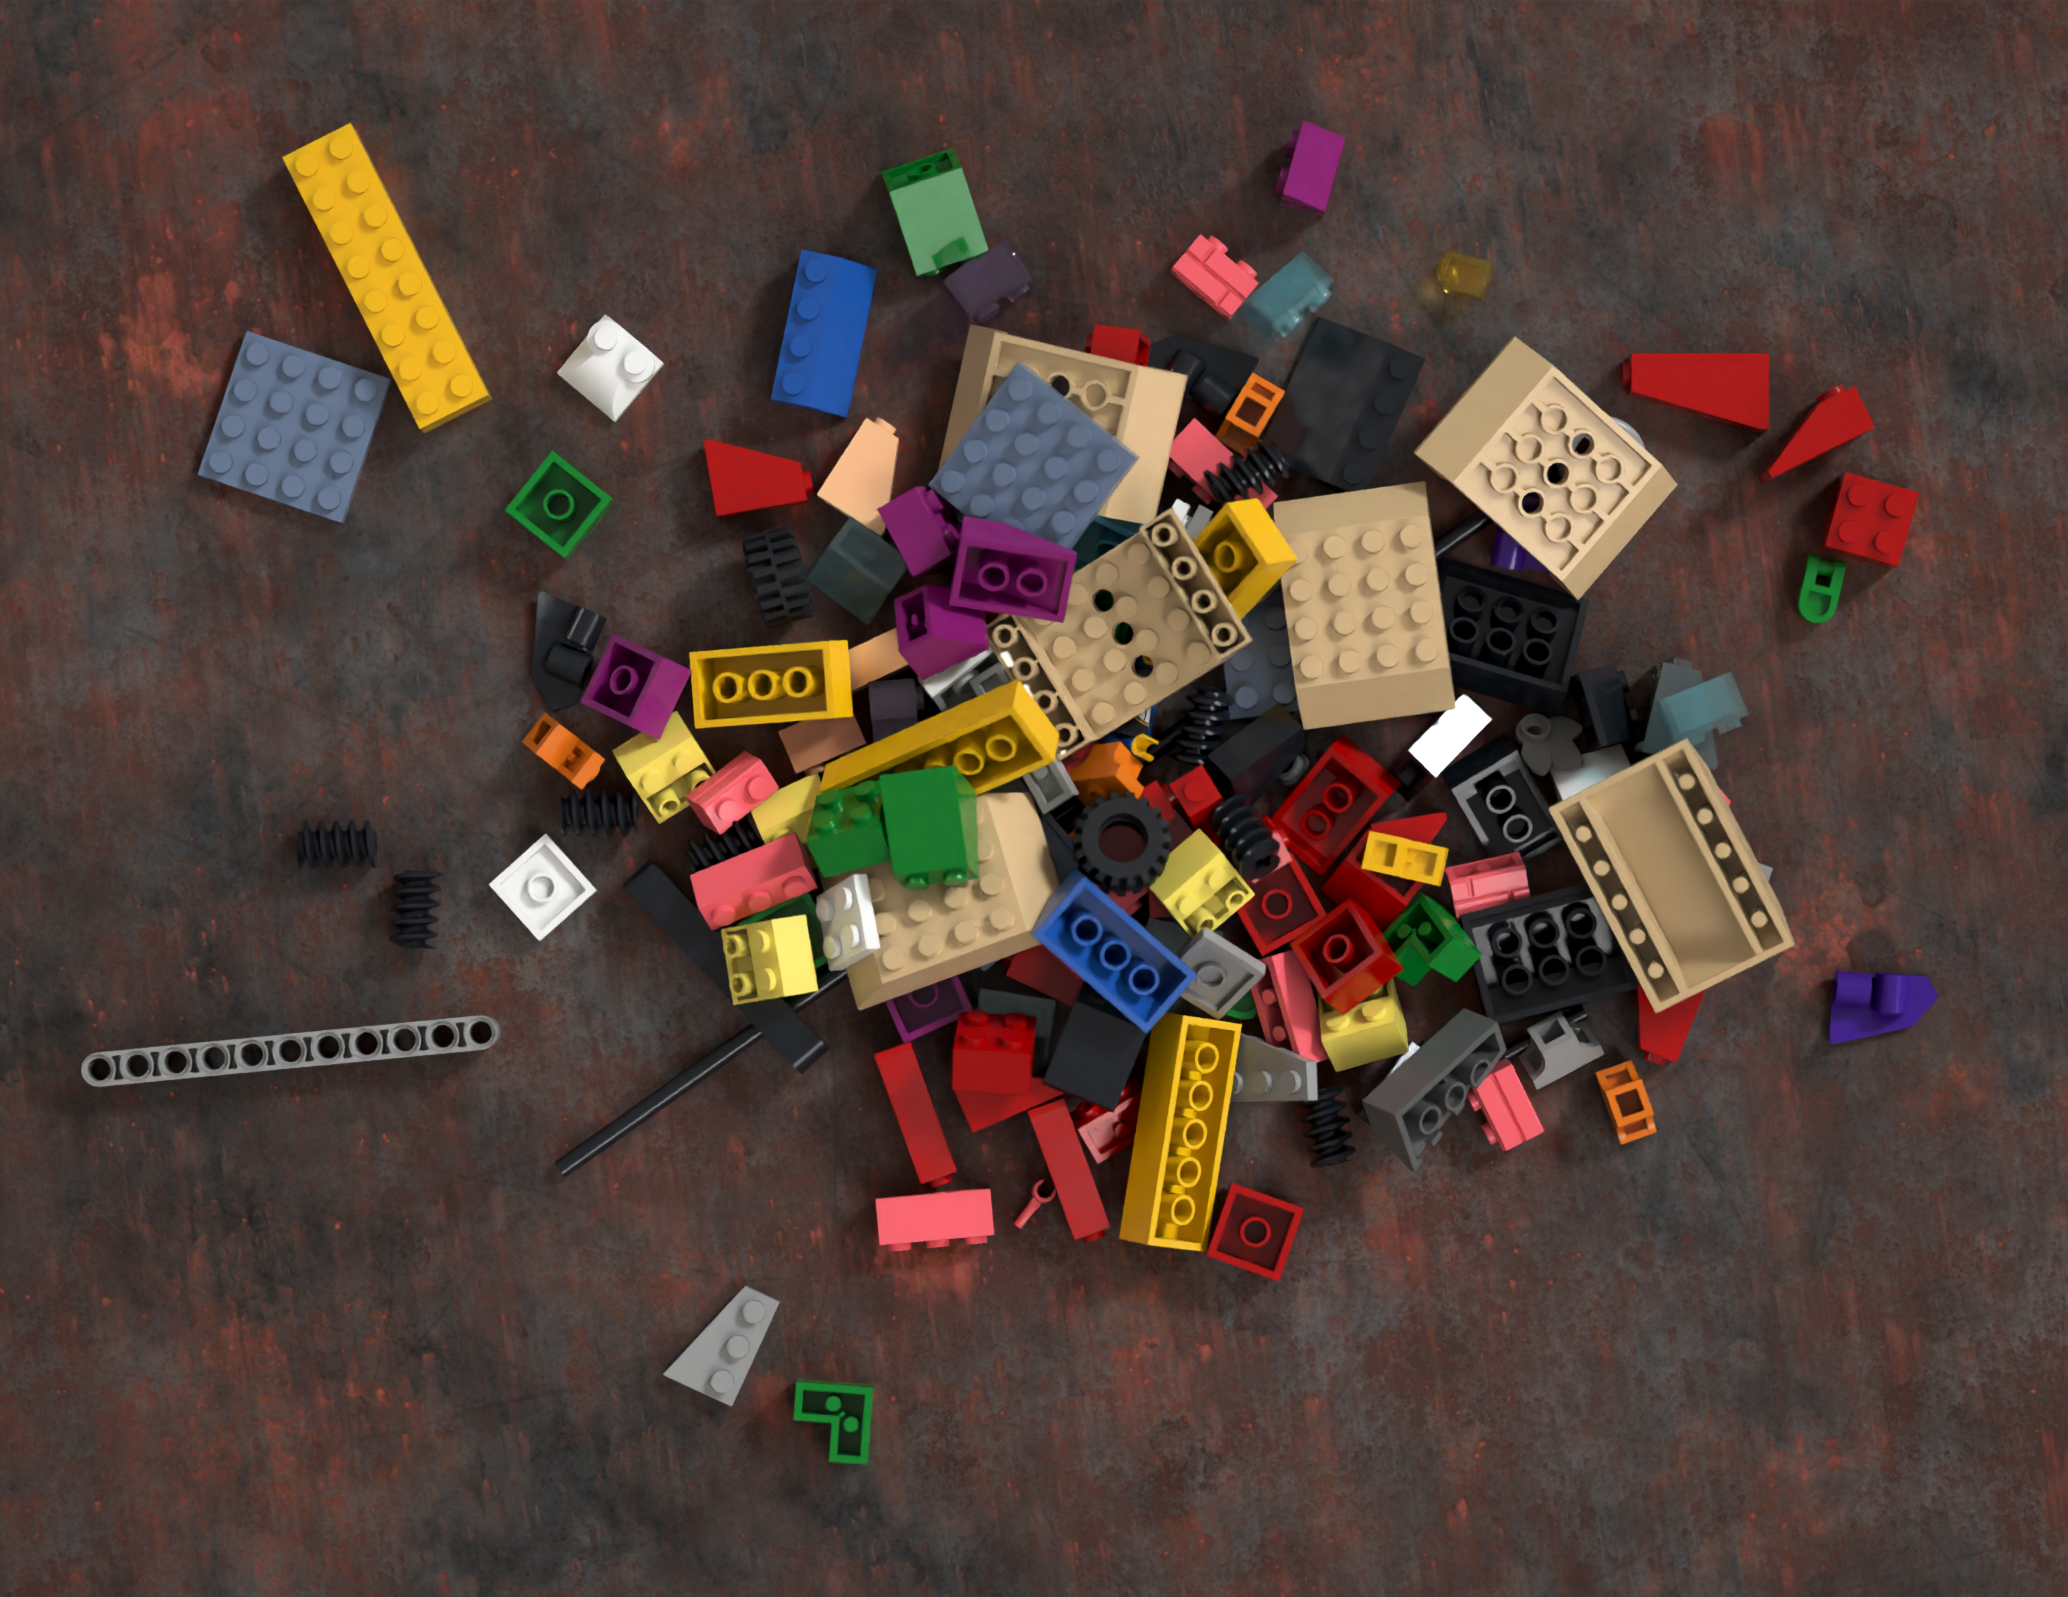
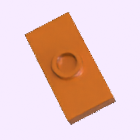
M1252 372L1215 437L1224 446L1243 456L1244 448L1249 447L1252 450L1285 391Z
M1121 742L1094 745L1083 763L1072 770H1068V774L1079 792L1076 798L1084 806L1094 805V800L1100 796L1103 799L1109 798V793L1118 792V796H1126V792L1135 793L1134 798L1139 799L1144 789L1137 781L1143 765Z
M1632 1060L1594 1072L1620 1145L1657 1132L1649 1098Z

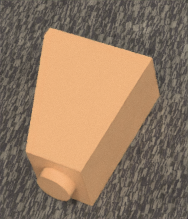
M877 417L875 422L868 418L864 420L817 493V497L882 539L887 527L877 509L891 501L899 438L893 435L897 430L896 428Z
M897 628L848 650L852 694L911 668L899 653Z

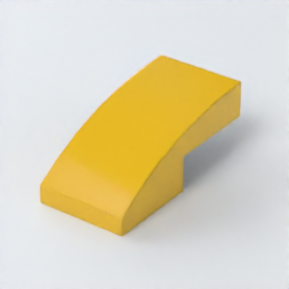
M1369 831L1361 868L1441 887L1449 849Z

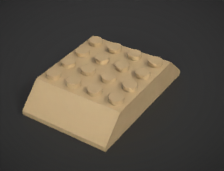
M1422 481L1273 503L1274 524L1297 557L1293 565L1281 576L1295 688L1303 730L1456 709L1426 482Z
M1687 738L1548 808L1656 1013L1795 945L1775 893L1712 773Z
M1031 792L984 793L976 796L979 879L967 880V883L964 885L948 886L940 883L929 885V888L926 890H908L893 876L891 861L828 877H823L821 871H818L824 892L853 874H867L880 949L846 968L859 1011L1042 944L1032 935V932L1050 897L1061 885Z

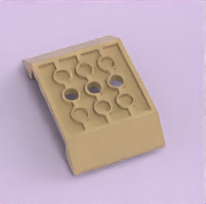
M970 324L939 469L1016 364L1023 363L1050 386H1052L1056 377L1064 376L1070 384L1069 392L1064 397L1140 457L1097 515L1146 524L1156 518L1188 375L1155 367L1136 365Z
M1515 336L1507 342L1413 452L1439 477L1455 486L1550 572L1549 576L1576 600L1582 597L1677 486V483L1658 460L1554 365ZM1585 433L1590 440L1589 448L1582 454H1576L1572 448L1573 439L1578 434ZM1561 463L1565 470L1564 477L1558 483L1552 484L1547 478V470L1552 464ZM1536 492L1540 500L1539 506L1535 511L1526 513L1522 508V499L1527 493Z
M1173 508L1168 509L1139 528L1140 532L1073 574L1064 623L1003 614L986 625L988 643L1010 680L1019 679L1058 731L1059 739L1056 757L1059 761L1110 734L1230 659L1253 641ZM1102 589L1108 590L1114 598L1113 606L1108 611L1100 610L1095 602L1097 593ZM1121 622L1128 623L1133 629V638L1128 644L1119 642L1115 636V629ZM1141 655L1148 656L1153 662V671L1148 677L1139 675L1135 670L1136 659Z

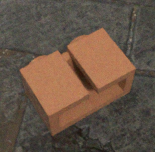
M854 713L853 717L804 720L778 731L797 775L805 773L806 777L824 772L825 763L838 757H844L867 745Z

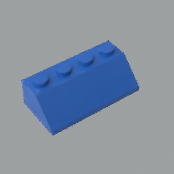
M801 249L771 395L773 404L842 418L848 417L877 269L841 257Z
M1076 868L1050 897L1032 932L1035 938L1146 1034L1198 976L1189 966Z

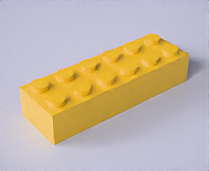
M1016 679L826 764L819 793L823 794L832 789L841 790L857 786L868 780L877 781L880 780L879 775L955 765L975 789L977 796L1053 763L1059 733L1021 681Z
M1165 1012L1152 1027L1119 1239L1152 1246L1207 1252L1242 1024Z

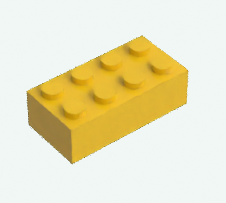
M1258 498L1227 503L1193 540L1240 621L1297 560V557Z
M848 640L689 652L690 670H692L691 683L695 729L853 717Z

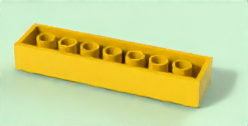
M349 123L282 157L419 429L425 434L492 400L352 124Z

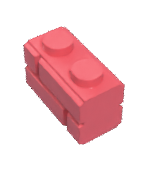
M1200 234L1172 267L1170 273L1229 322L1257 289L1259 283L1254 279L1257 273L1244 261L1239 260L1236 264L1225 255L1228 248L1217 238L1211 235L1206 239Z
M743 751L685 797L701 823L721 835L733 825L734 821H739L776 792L779 787L764 763L759 758Z
M1519 852L1444 869L1450 903L1457 921H1461L1460 915L1530 897L1526 869Z
M1507 1058L1497 1062L1478 1088L1472 1086L1467 1092L1466 1097L1473 1111L1481 1109L1486 1119V1122L1481 1124V1128L1490 1145L1497 1143L1503 1151H1507L1523 1141L1543 1133L1544 1129L1512 1063Z

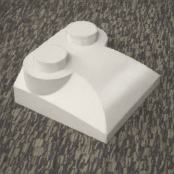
M605 314L599 322L590 328L588 335L557 374L616 422L663 367L664 363Z
M989 646L988 650L975 657L962 661L924 680H921L918 676L917 680L937 709L942 713L975 696L976 693L969 681L1000 661Z

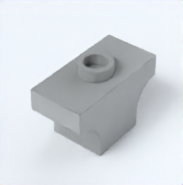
M1561 1011L1527 1028L1530 1044L1518 1058L1528 1077L1538 1090L1604 1055V1052L1586 1021L1577 1024L1568 1023Z

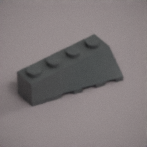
M1466 1008L1462 1009L1362 1100L1372 1130L1409 1170L1413 1172L1417 1170L1423 1162L1419 1157L1428 1144L1435 1146L1443 1135L1439 1130L1451 1114L1457 1116L1465 1106L1464 1101L1472 1086L1478 1088L1507 1051L1498 1022Z

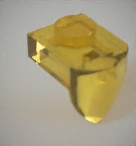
M1455 251L1444 254L1436 265L1438 282L1443 291L1483 302L1495 269L1493 262L1459 254Z

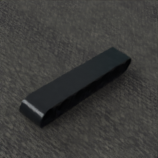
M649 859L622 884L623 887L733 1002L725 952L723 950L722 934L718 929L713 931L710 929L699 909ZM782 997L736 1005L801 1075L830 1049Z

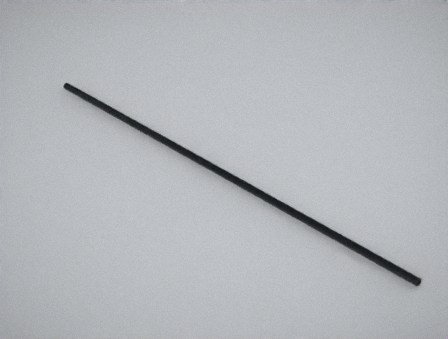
M1556 463L1552 464L1547 470L1549 481L1559 476ZM1478 509L1435 539L1436 562L1493 521ZM1222 706L1226 710L1229 709L1228 706ZM1183 717L1154 738L1159 742L1158 745L1151 744V747H1148L1146 753L1154 757L1152 762L1136 757L1143 765L1141 770L1177 746L1173 743L1174 738L1186 737V733L1178 729L1177 725L1189 723L1190 719L1188 717ZM1074 797L1050 812V814L1062 827L1081 814L1087 806H1084ZM828 968L816 977L818 991L791 995L784 1000L798 1014L849 978L847 970L829 971ZM750 1023L556 1160V1165L563 1175L567 1177L765 1036L753 1023Z

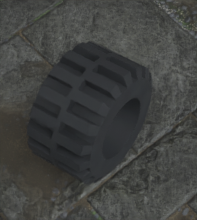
M786 524L743 536V554L763 623L768 628L812 617L815 606L794 530Z
M1118 792L1109 793V798L1103 799L1100 796L1094 800L1092 807L1087 806L1082 811V817L1078 819L1075 826L1073 857L1074 861H1077L1078 864L1077 870L1083 875L1085 874L1093 884L1100 886L1101 891L1108 895L1110 890L1117 891V896H1125L1126 891H1133V894L1142 892V887L1146 885L1148 887L1152 886L1156 881V877L1162 875L1169 857L1171 835L1168 832L1169 824L1167 819H1162V811L1157 805L1154 808L1149 805L1150 800L1142 796L1141 800L1134 798L1135 793L1126 792V796H1118ZM1113 826H1127L1133 828L1141 835L1145 848L1142 855L1133 861L1116 862L1106 857L1100 850V835Z

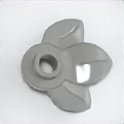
M1529 714L1517 724L1515 736L1519 744L1523 746L1521 758L1527 768L1533 773L1545 776L1551 766L1560 770H1571L1582 765L1580 751L1572 741L1583 730V727L1576 721L1564 716L1547 719L1541 714Z

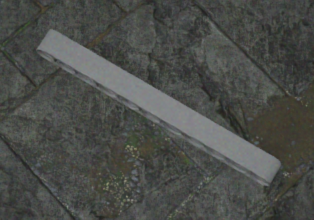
M479 1015L96 1052L85 1058L82 1063L81 1073L88 1084L103 1087L476 1051L492 1048L496 1045L501 1036V1029L499 1023L494 1018ZM481 1021L489 1024L492 1030L490 1040L484 1044L477 1042L472 1034L475 1024ZM442 1025L450 1027L454 1034L453 1042L448 1047H441L434 1038L436 1029ZM403 1029L412 1031L416 1038L414 1047L409 1051H404L397 1045V1035ZM364 1033H371L377 1039V1048L372 1054H365L359 1048V1039ZM328 1036H332L339 1043V1052L333 1058L324 1056L320 1049L321 1042ZM289 1040L296 1041L301 1047V1055L294 1062L286 1060L282 1052L284 1044ZM250 1044L258 1045L263 1052L261 1062L255 1066L249 1064L244 1056L245 1050ZM214 1047L221 1049L225 1056L224 1064L219 1069H214L207 1063V1054ZM175 1051L183 1053L187 1060L185 1069L180 1073L174 1072L169 1066V1057ZM136 1055H142L148 1061V1070L141 1077L135 1075L131 1070V1061ZM100 1058L106 1060L110 1066V1074L105 1080L96 1078L93 1073V1065Z

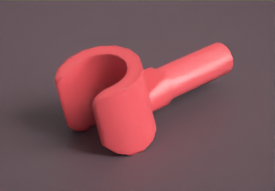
M1044 1180L1038 1181L1032 1188L1031 1200L1014 1224L1022 1229L1041 1204H1046L1055 1197L1056 1188L1050 1193L1048 1198H1042L1038 1195L1037 1189Z

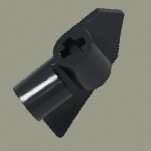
M1176 335L1150 344L1147 366L1188 375L1183 399L1185 397L1219 420L1259 363L1258 357L1196 339Z
M539 591L531 676L551 711H556L576 705L594 660L592 653L607 618Z

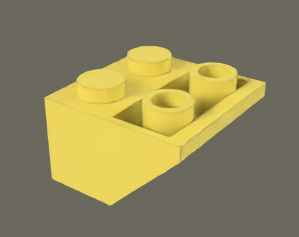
M677 710L671 714L660 740L641 732L612 750L626 777L659 824L688 807L690 804L685 796L716 773V770Z
M818 773L777 790L751 810L765 844L796 832L809 855L813 870L818 868V865L806 843L816 797L821 795L819 790L822 781Z
M1200 828L1169 853L1162 875H1158L1155 883L1148 887L1191 939L1204 926L1214 931L1255 896L1254 892L1224 854Z
M806 915L721 929L733 1005L818 991Z
M1393 978L1344 1015L1324 1001L1317 990L1321 1040L1336 1072L1409 1052L1406 1023Z

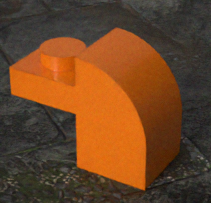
M546 712L543 713L522 740L524 745L581 790L597 776L600 766L605 761L598 752Z

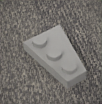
M1240 1034L1230 1102L1318 1100L1316 1061L1283 1047H1274L1256 1036Z
M745 1286L663 1375L732 1407L780 1301Z

